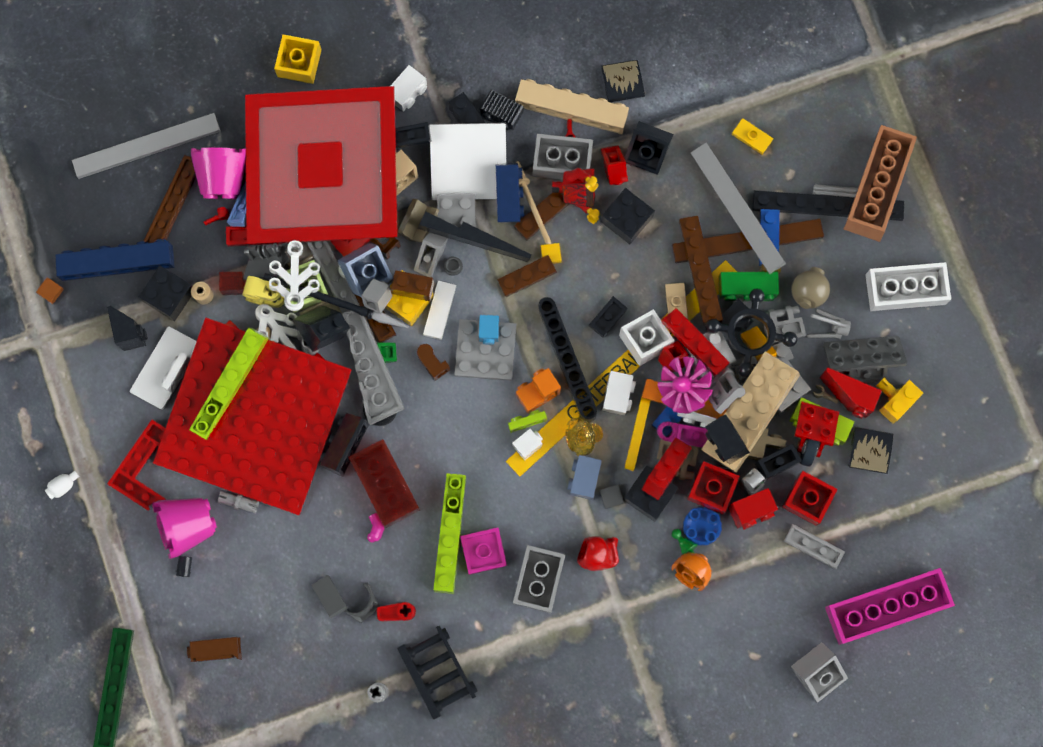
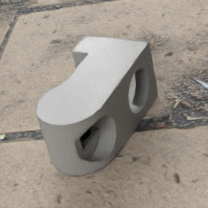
M753 468L738 484L749 495H752L765 485V478L758 470Z

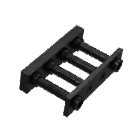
M440 626L436 627L438 634L411 648L409 646L407 648L403 644L397 648L433 720L441 716L442 708L468 694L474 699L476 698L475 693L478 692L474 682L468 681L448 642L450 636L446 628L441 629ZM443 640L448 650L447 652L422 665H415L412 658L417 653ZM452 658L457 669L431 683L424 682L421 677L424 675V672ZM459 676L462 677L466 687L440 701L433 700L431 696L434 693L433 690Z

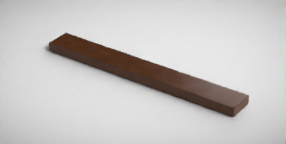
M820 219L779 225V246L824 237ZM742 232L704 238L708 258L753 250ZM684 242L672 244L675 263L687 262L688 258Z

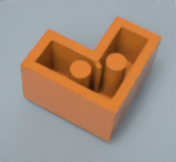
M542 368L533 374L532 382L529 384L525 382L517 387L516 396L528 414L561 393V386L549 368L546 370Z

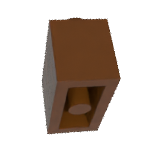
M395 270L391 287L394 295L431 301L434 288V279L432 277Z

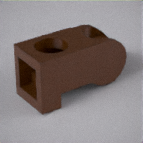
M422 344L418 347V358L435 381L450 371V366L447 362L440 363L429 344Z

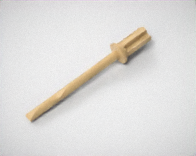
M515 162L518 163V168H521L520 162ZM522 169L523 179H519V187L523 186V192L545 243L551 244V240L527 187L530 180L526 178Z

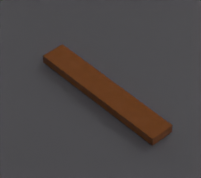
M184 155L146 234L144 242L155 243L159 239L167 240L196 178L191 157Z

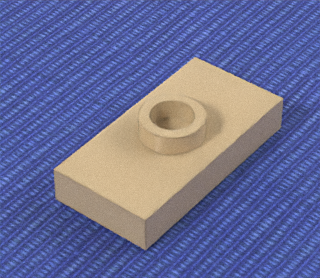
M684 283L665 284L668 314L677 308L688 319Z

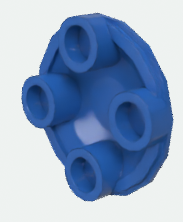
M706 507L691 509L683 522V531L686 537L698 545L714 543L719 538L722 530L719 514Z

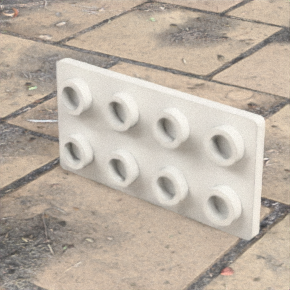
M167 327L130 389V393L163 410L187 370L197 341L171 327Z

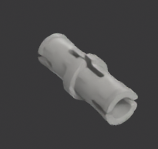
M223 491L219 494L221 496L218 497L219 504L229 505L236 510L243 509L256 513L258 510L256 507L259 506V501L243 498V495L238 494L236 496Z

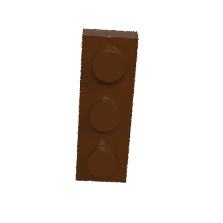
M551 193L538 204L536 208L544 226L569 204L563 202V196L560 193ZM532 210L520 222L514 225V228L526 241L540 230Z
M546 255L497 280L505 297H508L557 273L549 255Z

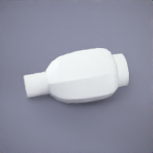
M76 471L69 475L61 474L48 483V488L45 489V492L51 499L54 497L59 498L72 488L73 481L80 476Z

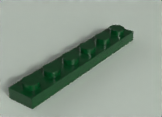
M113 628L93 747H115L134 630Z

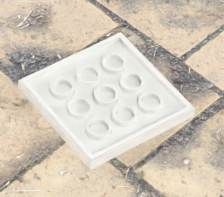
M430 124L432 140L430 142L432 200H437V195L475 194V199H497L495 164L506 163V124Z

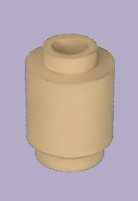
M197 282L192 286L191 294L199 304L205 305L212 301L213 291L208 284Z

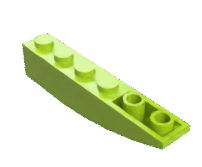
M253 328L247 329L190 427V431L207 440L241 387L269 337Z
M450 473L446 475L433 591L436 593L454 594L466 475Z

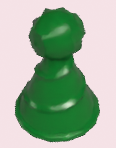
M674 529L671 535L674 539H678L682 555L688 552L694 553L693 550L698 544L682 537L680 529Z

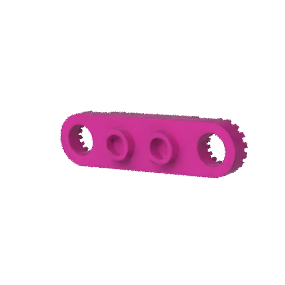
M666 421L662 422L657 428L659 438L672 442L676 437L687 445L703 448L708 440L705 435L707 429ZM666 426L672 428V434L669 437H665L662 434L663 428Z

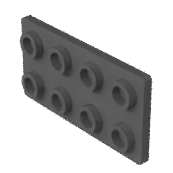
M899 336L824 342L823 344L829 368L838 372L847 371V376L863 383L881 381L884 377L886 378L889 367L907 366V360Z

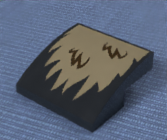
M638 60L601 65L608 102L645 97Z
M855 427L848 466L850 468L888 474L894 434Z

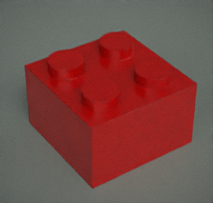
M703 461L687 500L724 514L740 476Z
M802 471L798 474L781 508L817 526L821 523L838 489Z
M769 488L733 502L728 509L737 529L742 527L745 530L757 524L756 521L759 519L761 522H764L774 517V512L778 510V507Z

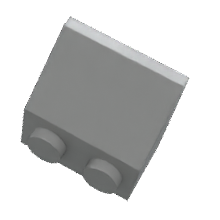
M822 642L791 666L797 678L817 703L848 679L836 655Z

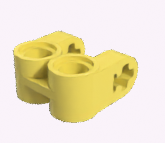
M254 276L247 277L242 294L246 297L245 300L258 305L266 304L274 308L284 305L285 298L277 291L270 290L269 281Z

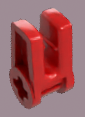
M408 602L377 608L379 621L412 620L416 615L415 607ZM405 606L411 609L407 617L402 613V610H405Z

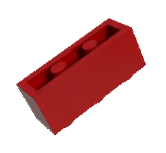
M675 437L648 476L642 490L659 500L687 459L692 447Z

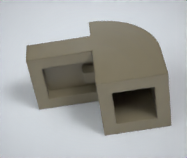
M766 428L747 456V459L759 461L764 457L765 447L781 450L785 448L786 440L782 439L780 435L770 434V436H767L769 428Z

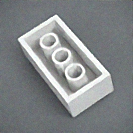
M946 262L874 268L866 273L870 311L946 305L951 300Z

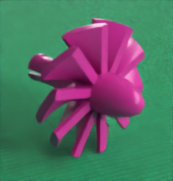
M679 357L670 362L669 366L679 374V377L664 366L661 373V381L673 382H658V388L663 396L662 402L673 409L674 412L691 413L705 406L704 403L711 396L713 389L704 388H710L712 375L709 372L700 380L696 379L706 371L704 363L698 360L694 374L691 376L690 371L694 362L692 357H683L686 368L684 374Z

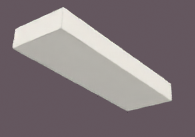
M442 281L437 282L423 336L442 340L456 285Z

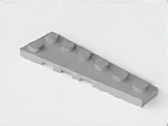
M349 310L342 314L350 326L347 336L358 374L367 420L372 425L405 408L366 317Z

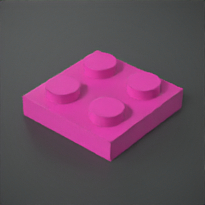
M499 528L460 536L469 575L507 566Z

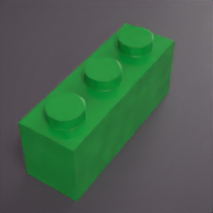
M721 272L719 275V299H724V301H735L736 298L750 301L749 294L756 288L764 292L765 297L763 301H773L779 295L778 272L771 274L768 272Z

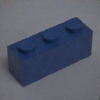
M518 163L495 164L498 222H520V217H524V206L520 205V198H523V186L519 187V179H523L522 167L518 168Z

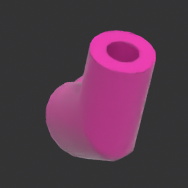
M377 513L369 516L373 527L367 535V539L371 543L379 541L384 532V526Z

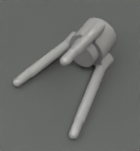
M819 309L816 312L825 317L811 314L812 318L833 324L832 331L835 333L808 334L807 338L841 339L842 335L848 336L851 327L850 321Z

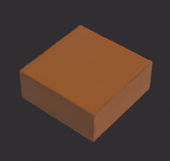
M47 277L36 293L53 304L64 289Z

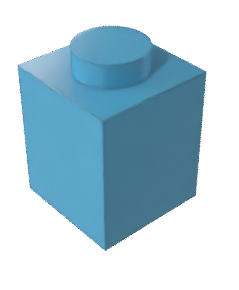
M480 315L479 342H483L485 345H493L494 342H499V316Z

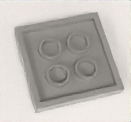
M459 319L455 377L512 381L516 323L499 322V342H494L493 345H485L483 342H479V321Z

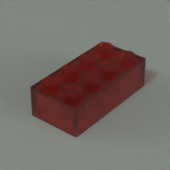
M384 439L349 456L385 528L420 511Z

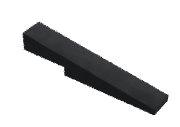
M426 211L417 228L528 262L532 255L464 221L459 228Z

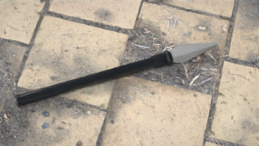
M267 273L264 274L263 280L270 281L272 278H278L283 287L290 289V285L282 278ZM299 285V286H298V293H299L301 290H303L305 287L302 286V285ZM319 291L311 292L308 295L358 313L370 320L374 319L380 323L409 328L408 325L382 312L380 314L364 306H358Z

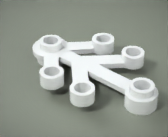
M296 240L289 242L287 247V253L291 256V275L281 267L279 261H272L269 265L271 273L278 274L290 285L289 292L281 285V281L278 278H272L269 281L270 290L277 291L285 298L284 304L286 308L291 311L300 310L304 305V298L311 292H317L320 287L319 281L312 279L308 282V286L298 293V286L311 275H317L320 271V266L318 263L312 262L299 275V256L303 252V245ZM276 265L279 268L273 269L272 266ZM316 267L317 270L313 271L311 270V268ZM272 283H277L278 286H272ZM315 284L317 287L312 288L310 285Z
M261 304L256 308L255 315L259 321L258 332L268 337V332L266 331L268 324L272 329L271 341L278 343L279 339L283 345L296 349L286 335L296 337L302 341L303 337L300 332L293 328L278 325L275 320L286 322L287 325L293 326L294 323L289 320V317L294 319L297 315L294 313L285 315L274 312L272 307L266 304Z

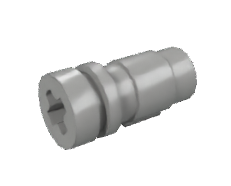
M377 682L368 688L367 693L373 702L379 703L387 699L389 690L385 684ZM378 689L380 694L376 695L374 691Z

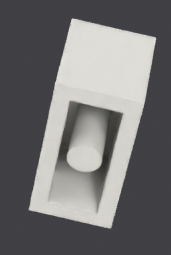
M410 65L391 85L395 87V106L404 112L406 108H411L415 98L418 95H422L427 89L426 78Z
M615 371L609 373L602 411L625 415L626 411H630L632 400H629L630 392L634 393L636 381H633V375Z

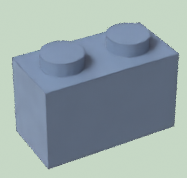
M579 455L578 460L574 459L572 471H575L574 479H569L567 488L571 490L570 495L593 500L602 460Z

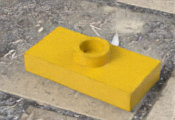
M743 118L732 132L734 137L763 155L774 139Z

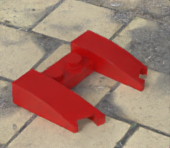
M154 420L150 421L107 483L148 511L151 510L149 506L153 502L166 500V498L135 479L156 448L159 447L165 431V427Z

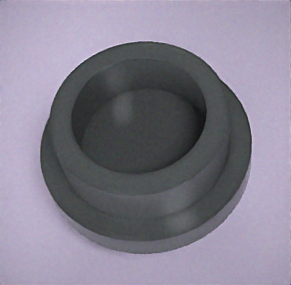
M449 257L444 262V270L449 275H458L463 269L462 261L457 257Z

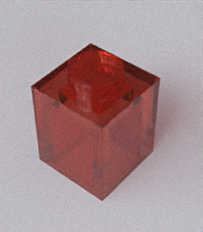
M242 271L219 272V291L221 294L242 295L246 280H243L244 273Z

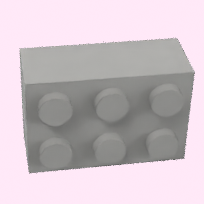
M537 134L533 177L563 180L565 171H571L576 168L590 169L593 140Z
M527 545L513 604L551 614L565 554Z

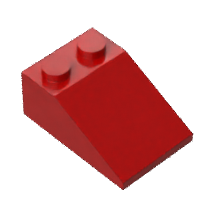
M828 367L820 375L822 382L842 405L852 412L853 416L862 419L874 412L882 390Z

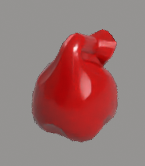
M599 536L585 538L581 545L577 562L582 568L589 571H601L615 567L619 563L618 539L612 537L604 540Z

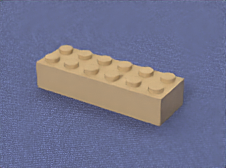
M766 351L743 385L745 389L744 396L736 398L725 412L750 452L800 376L797 370ZM707 440L701 449L704 453L735 473L738 472L749 455L747 454L729 465L718 457L715 452L718 449L716 444L712 445Z

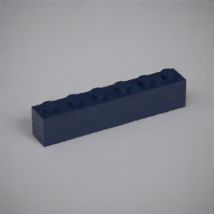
M165 239L156 240L155 243L142 241L130 246L129 244H119L118 247L113 248L101 246L96 250L84 248L80 252L67 250L62 251V254H55L57 277L62 281L157 270L159 266L165 269L174 268L173 246Z

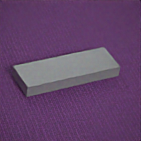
M794 524L791 525L783 541L833 569H837L845 551Z

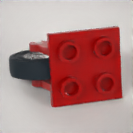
M801 402L794 435L800 437L797 452L801 453V465L810 467L815 457L820 458L825 444L829 446L834 445L839 411Z

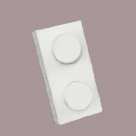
M696 412L678 413L677 415L683 417V421L687 423L701 422L700 426L704 428L717 419Z

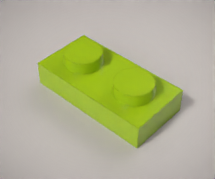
M535 410L530 412L527 417H514L508 423L510 433L546 422L547 416L545 411Z

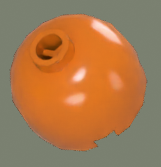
M685 553L676 559L671 568L672 571L675 568L677 572L675 576L682 584L690 589L697 587L699 588L697 591L704 590L712 575L708 559L703 554Z

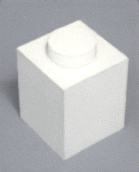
M529 429L516 439L512 446L525 461L542 447L543 443L541 441L543 438L537 431L533 432Z

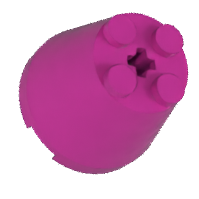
M192 148L191 159L203 198L218 199V195H222L223 199H237L246 169V149H239L238 152V150L230 148H201V150Z
M208 499L160 500L152 504L154 513H157L156 524L165 550L169 549V559L182 555L214 535L217 526L214 517L210 518L209 510L211 508Z

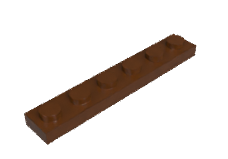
M698 216L679 219V224L703 326L710 319H717L721 323L723 318Z

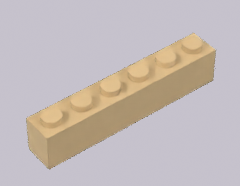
M521 79L515 102L522 105L524 109L566 120L571 119L573 122L623 134L629 112V107L622 103L613 104L603 98L594 99L584 93L575 94L568 89H556L550 84H537L531 79Z

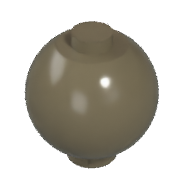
M812 267L810 270L800 273L792 283V296L804 309L819 307L829 297L830 284L824 276V271L820 268Z

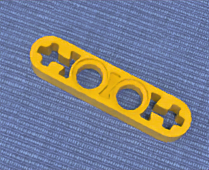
M644 398L640 400L624 469L631 471L635 469L651 400Z

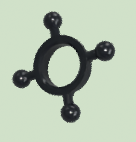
M758 288L753 289L749 294V299L752 302L751 308L736 313L729 322V325L720 324L717 319H710L706 322L705 326L710 334H716L719 331L726 332L732 347L738 353L744 355V361L740 364L738 372L745 378L749 377L754 369L751 364L752 356L764 354L765 351L767 352L772 347L774 341L783 342L787 347L796 345L798 341L797 335L794 332L776 333V327L771 317L759 310V305L764 300L765 295ZM746 318L759 320L767 329L768 338L766 343L757 349H748L741 346L734 334L736 324Z

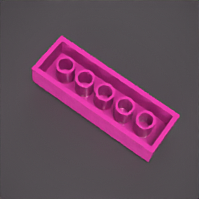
M939 568L826 606L825 609L838 645L953 607L955 604L942 570Z

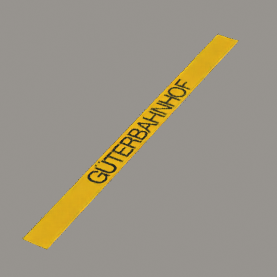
M726 260L712 272L717 296L719 295L720 273L737 272ZM695 288L686 296L689 321L700 312ZM629 350L623 353L588 385L596 407L604 400L611 371L631 375L640 367ZM582 391L577 398L584 399L587 395ZM572 400L538 431L543 438L541 441L543 444L539 450L525 461L516 451L506 461L519 476L523 475L581 421L574 401ZM589 408L583 411L584 416H587L592 410Z

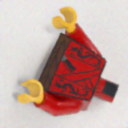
M576 168L571 171H565L563 182H552V193H563V202L565 204H572L588 214L587 219L592 224L599 220L600 211L598 209L592 210V207H594L595 190L599 186L596 183L597 178L594 177V169Z

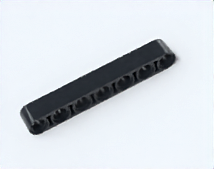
M544 297L538 304L539 314L578 414L582 421L590 423L596 418V405L557 306L552 298ZM545 304H550L552 306V309L550 311H544L542 309V306ZM556 321L559 326L552 329L549 327V323ZM561 338L566 343L563 346H558L555 341ZM565 356H570L573 361L566 364L562 359ZM576 373L580 378L577 381H571L569 376ZM584 391L587 396L584 399H579L576 393ZM589 408L594 414L591 417H586L583 411Z

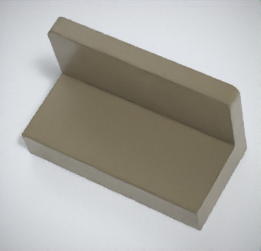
M412 199L398 233L409 241L422 243L429 232L417 228L425 211L437 217L439 209L427 207L418 199Z

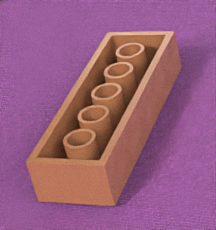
M883 125L880 126L843 230L878 242L881 241L917 139L916 136Z

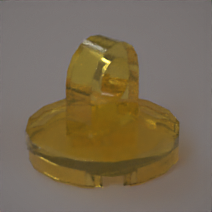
M583 417L573 418L567 424L569 426L565 432L566 442L572 452L575 451L577 456L589 455L593 451L595 443L603 438L602 428L597 424H590Z

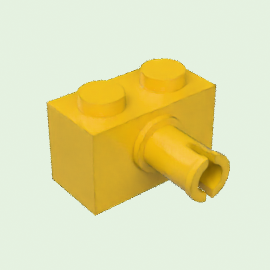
M885 377L876 385L889 397L888 402L879 412L892 424L898 421L923 394L910 380L900 389H896Z

